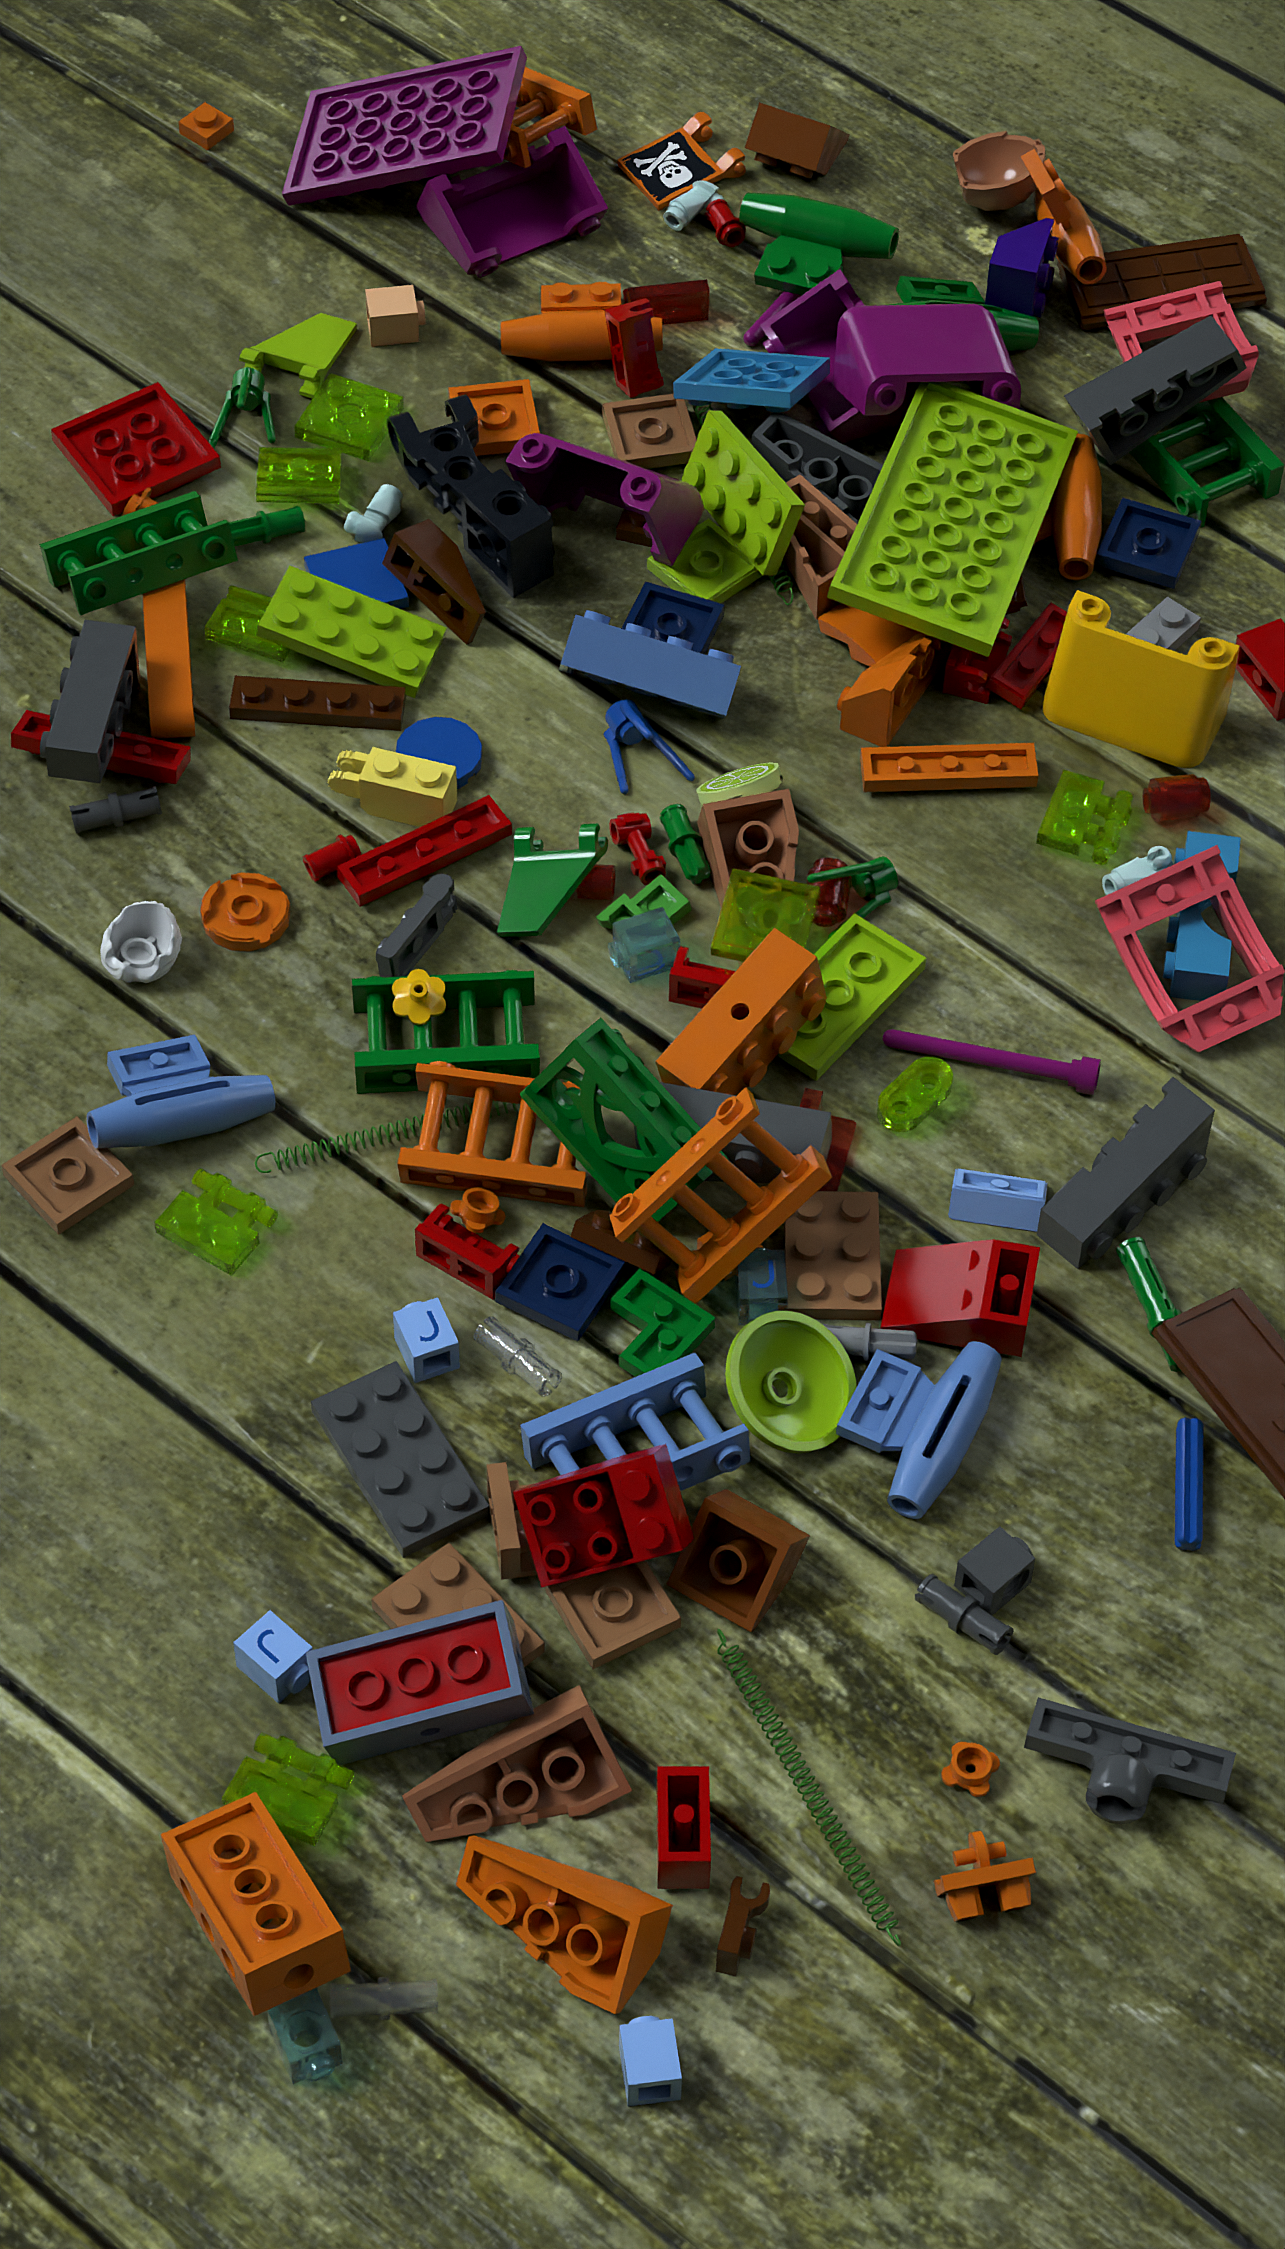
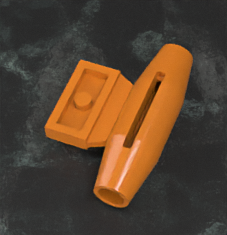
M1035 149L1020 156L1037 187L1033 192L1037 220L1040 221L1045 218L1054 219L1052 236L1059 237L1056 252L1058 261L1083 284H1094L1100 281L1105 275L1107 268L1102 243L1081 202L1065 188L1050 159L1042 162Z
M560 282L553 285H541V314L501 322V354L550 362L612 360L604 310L621 305V283L595 282L593 284L570 285ZM653 317L651 318L655 351H663L662 318Z
M1077 433L1033 545L1035 546L1036 542L1052 536L1059 571L1062 576L1071 580H1081L1091 575L1102 533V477L1093 440L1089 436Z

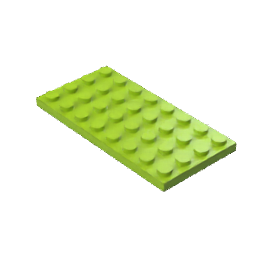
M920 382L835 573L827 598L989 657L1078 431L945 382Z

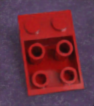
M990 1239L897 1249L895 1251L880 1329L914 1331L917 1339L965 1347L969 1342L977 1341L991 1346L1000 1354L1022 1357L1040 1247Z
M666 1444L612 1458L513 1491L541 1588L682 1551L694 1540Z

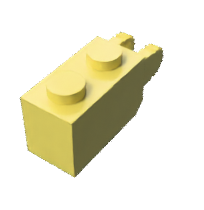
M372 747L370 754L342 750L336 761L337 767L342 771L333 770L327 782L329 784L328 787H331V790H334L335 793H343L345 796L360 799V807L369 815L418 827L453 812L457 802L456 766Z

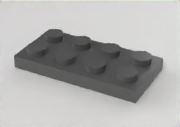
M397 1361L311 1401L312 1413L403 1558L490 1516L489 1504Z

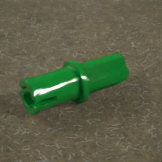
M294 506L293 508L267 514L264 511H257L256 516L229 522L234 546L261 540L264 544L270 543L271 538L296 532H305V519L300 506Z
M681 804L670 805L664 808L660 813L661 816H659L660 822L664 826L670 840L668 849L672 856L678 858L686 879L691 880L693 884H700L702 880L709 878L711 874V869L701 848L702 837L698 832L694 831L686 808Z

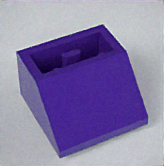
M1045 218L998 236L989 263L985 305H993L1033 317H1042L1046 301V294L1042 292L1043 290L1050 291L1055 267H1051L1049 261H1054L1059 237L1052 236L1054 219Z

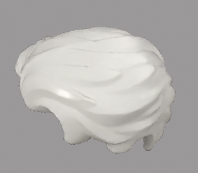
M156 901L135 902L132 905L126 906L120 915L110 923L104 932L100 953L103 966L115 979L123 980L127 983H149L159 979L171 969L181 949L182 941L179 926L171 910L165 907L163 903H157Z

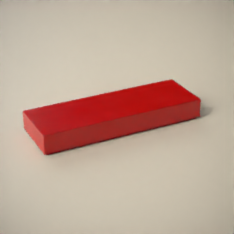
M1050 602L989 677L985 687L1019 709H1022L1051 673L1067 612Z

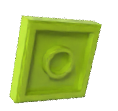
M709 518L694 528L673 566L655 561L653 556L647 558V569L671 589L718 603H723L763 576L729 535Z

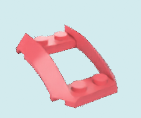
M1221 281L1104 310V316L1123 362L1143 353L1139 343L1178 334L1212 315L1239 351L1247 368L1200 402L1244 392L1249 385L1259 351L1256 345L1251 346L1241 330L1230 303L1227 304Z
M1218 845L1095 900L1116 949L1155 1020L1162 1030L1197 1053L1281 1015L1283 999L1281 992L1285 970L1282 964L1278 963L1263 939L1233 878H1230L1220 857L1221 852ZM1209 898L1229 940L1232 941L1233 947L1252 978L1178 1012L1156 975L1137 937L1136 931Z

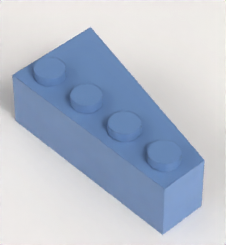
M586 610L584 617L575 615L559 671L573 674L575 669L585 672L584 676L591 678L593 681L607 685H617V683L626 685V689L641 695L654 698L662 696L667 698L666 701L720 718H724L727 715L741 669L740 665L733 664V655L714 649H709L708 655L691 650L693 643L672 636H668L667 642L650 638L652 630L635 624L627 623L624 630L609 625L610 617Z

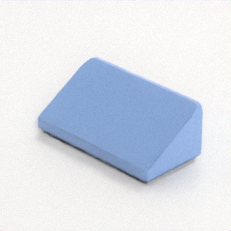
M955 1169L948 1213L949 1218L1037 1232L1040 1211L1045 1205L1047 1183L1041 1180Z

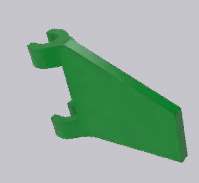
M598 823L581 825L578 837L579 849L543 851V841L533 840L535 834L534 827H521L515 830L514 863L497 929L500 937L542 935L594 865L606 854L608 838L598 837L600 830Z

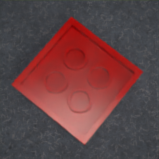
M159 382L51 429L52 441L112 516L122 513L130 498L134 494L141 497L147 487L152 489L149 498L153 499L221 468L219 454Z

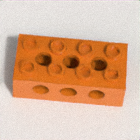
M256 1792L161 1834L171 1878L253 2016L351 1972L343 1929ZM251 1884L246 1891L240 1892L244 1886ZM272 1919L268 1925L261 1927L265 1921Z

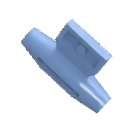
M190 1035L108 1052V1069L121 1095H126L127 1097L89 1111L87 1113V1128L90 1140L95 1148L155 1146L221 1132L272 1112L275 1109V1094L272 1083L267 1075L210 1077V1063L196 1035Z
M977 1341L969 1342L935 1385L921 1371L919 1366L879 1349L876 1350L837 1424L836 1434L878 1453L881 1451H902L887 1499L890 1507L897 1513L911 1519L922 1518L956 1474L987 1413L1002 1362L1000 1354L991 1346Z

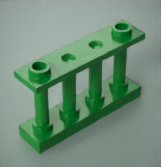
M1223 397L1197 403L1186 411L1191 420L1151 436L1129 452L1175 503L1181 515L1202 521L1200 528L1205 526L1210 501L1246 485L1254 487L1265 500L1279 494L1284 470L1282 461ZM1200 433L1207 435L1215 444L1179 461H1176L1165 449ZM1223 459L1231 461L1239 470L1203 487H1200L1189 475Z
M196 491L39 544L49 582L54 588L70 583L77 611L80 615L238 561L229 522L223 520L207 525L201 497Z
M507 970L490 973L429 975V977L440 978L445 984V993L443 995L446 1001L445 1009H458L460 1047L433 1048L430 1017V1020L425 1025L413 1024L414 1049L387 1050L385 1012H394L392 1008L395 999L392 993L393 983L397 979L407 978V976H371L368 978L352 979L354 1013H367L369 1051L354 1052L357 1094L418 1091L415 1072L417 1063L430 1064L434 1061L447 1062L460 1069L536 1078L540 1074L539 1043L524 1044L522 1006L535 1005L534 971ZM504 1007L506 1045H478L476 1008Z

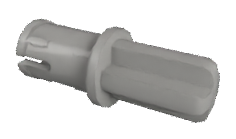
M866 1323L865 1328L823 1324L836 1336L848 1355L863 1356L864 1361H869V1358L874 1356L877 1349L900 1359L915 1358L917 1335L914 1331L872 1328L871 1323Z

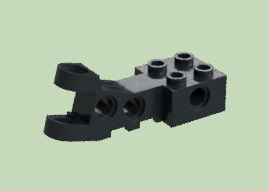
M466 394L445 401L446 417L451 416L452 423L419 432L409 412L388 417L387 429L389 438L409 481L418 490L427 487L437 497L433 499L434 506L443 515L451 511L461 521L458 523V530L463 534L464 549L512 598L517 597L554 575L553 518L545 506L538 505L527 494L526 489L518 480L513 481L502 469L491 473L477 459L473 448L479 442L478 415Z

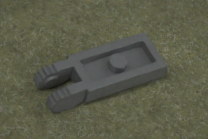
M437 873V875L429 878L430 881H427L422 886L423 896L413 908H409L404 913L401 923L393 933L380 942L376 951V961L380 977L407 976L444 931L445 925L453 917V913H456L455 910H457V899L454 895H451L455 891L452 876Z

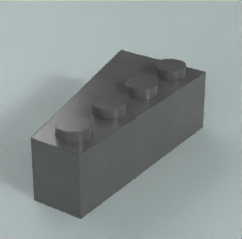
M1211 315L1067 393L1064 397L1084 431L1093 440L1095 446L1111 466L1247 367L1237 348Z
M773 412L752 434V445L785 483L799 474L802 475L858 524L883 467L882 464L781 412Z
M84 620L80 636H73L71 641L70 668L64 667L60 678V692L62 694L60 700L54 699L50 710V724L52 726L50 732L44 731L42 734L40 757L46 758L49 777L101 783L113 754L114 738L119 739L123 730V715H129L131 711V694H138L141 686L136 626Z
M1172 1077L1162 1087L1164 1099L1154 1109L1145 1104L1133 1116L1135 1123L1130 1127L1121 1142L1112 1137L1101 1148L1100 1153L1093 1162L1091 1172L1082 1167L1041 1208L1037 1236L1077 1269L1091 1258L1097 1260L1102 1257L1111 1246L1113 1239L1123 1231L1129 1233L1134 1230L1143 1219L1144 1213L1154 1205L1159 1207L1165 1204L1181 1182L1186 1178L1193 1180L1204 1169L1207 1163L1205 1155L1215 1109L1176 1078Z
M660 1082L701 1129L715 1116L718 1107L723 1101L731 1096L736 1097V1095ZM755 1099L760 1114L754 1120L793 1155L803 1153L812 1145L824 1156L825 1161L827 1160L832 1142L831 1112ZM634 1125L636 1149L641 1150L637 1138V1127ZM740 1133L721 1150L728 1160L754 1183H770L781 1173V1169ZM714 1172L704 1180L724 1182Z

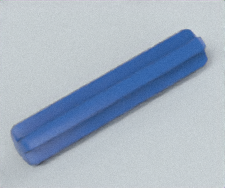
M1181 1418L1176 1428L1175 1545L1180 1550L1190 1551L1200 1549L1203 1540L1204 1424L1198 1418Z

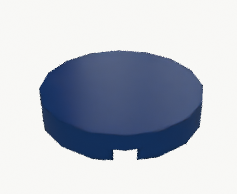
M432 717L419 720L406 728L397 740V753L456 766L457 789L468 784V779L474 773L476 776L481 769L482 744L479 737L466 723L456 719Z

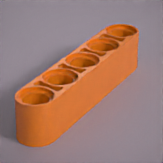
M184 579L143 594L151 736L155 739L195 737L187 595Z

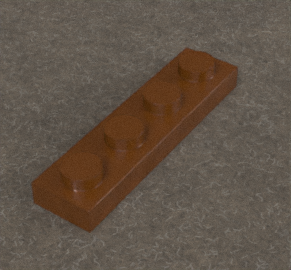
M235 675L229 713L230 719L401 731L406 702V687Z

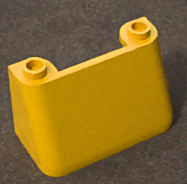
M1077 590L1068 607L1045 691L1042 708L1044 716L1056 725L1176 767L1193 768L1199 765L1205 759L1227 715L1240 646L1222 639L1207 637L1197 640L1191 646L1188 654L1185 655L1107 628L1111 617L1109 605L1096 596Z

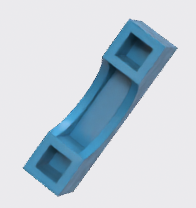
M1187 831L1185 848H1176L1174 864L1218 845L1221 852L1220 857L1230 878H1233L1236 883L1241 837ZM1209 898L1178 912L1177 917H1169L1166 943L1174 944V952L1166 951L1163 978L1171 979L1169 997L1202 1001L1227 988L1232 941L1214 932L1203 920L1201 912L1212 905Z

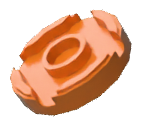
M241 872L231 875L230 880H226L223 883L219 880L210 886L202 898L201 921L206 934L217 945L232 951L250 952L266 948L281 938L289 926L290 903L287 895H285L281 886L274 879L259 873Z

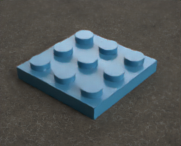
M715 348L673 382L674 398L687 399L690 405L695 406L722 402L727 403V407L731 409H745L751 405L765 406V409L769 412H785L790 410L791 407L830 374V358Z

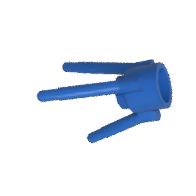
M628 699L621 700L610 706L605 715V720L610 728L603 735L610 746L615 773L622 794H627L629 788L619 743L623 742L627 745H634L644 737L647 740H651L688 781L694 780V774L655 732L633 701Z

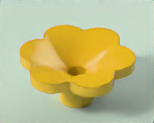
M415 969L409 973L407 978H399L393 983L392 993L395 999L392 1008L397 1016L408 1017L414 1025L420 1026L425 1025L431 1016H440L445 1011L446 1001L443 998L445 984L440 978L429 977L426 971Z

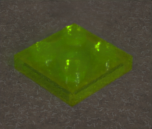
M329 373L295 424V438L369 462L388 433L387 418L400 414L404 409V397Z
M732 869L710 947L711 955L744 962L774 928L806 949L820 897V887Z

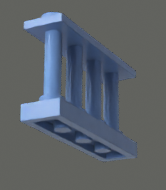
M696 1353L687 1355L520 1425L524 1457L531 1468L535 1469L552 1462L560 1475L579 1470L580 1468L571 1456V1453L592 1444H597L607 1460L626 1455L614 1435L638 1425L641 1426L654 1447L663 1444L667 1445L680 1491L722 1473L732 1472L741 1465L751 1462L749 1432L745 1424L723 1432L702 1401V1398L706 1397L704 1365ZM684 1407L705 1440L680 1450L658 1417Z

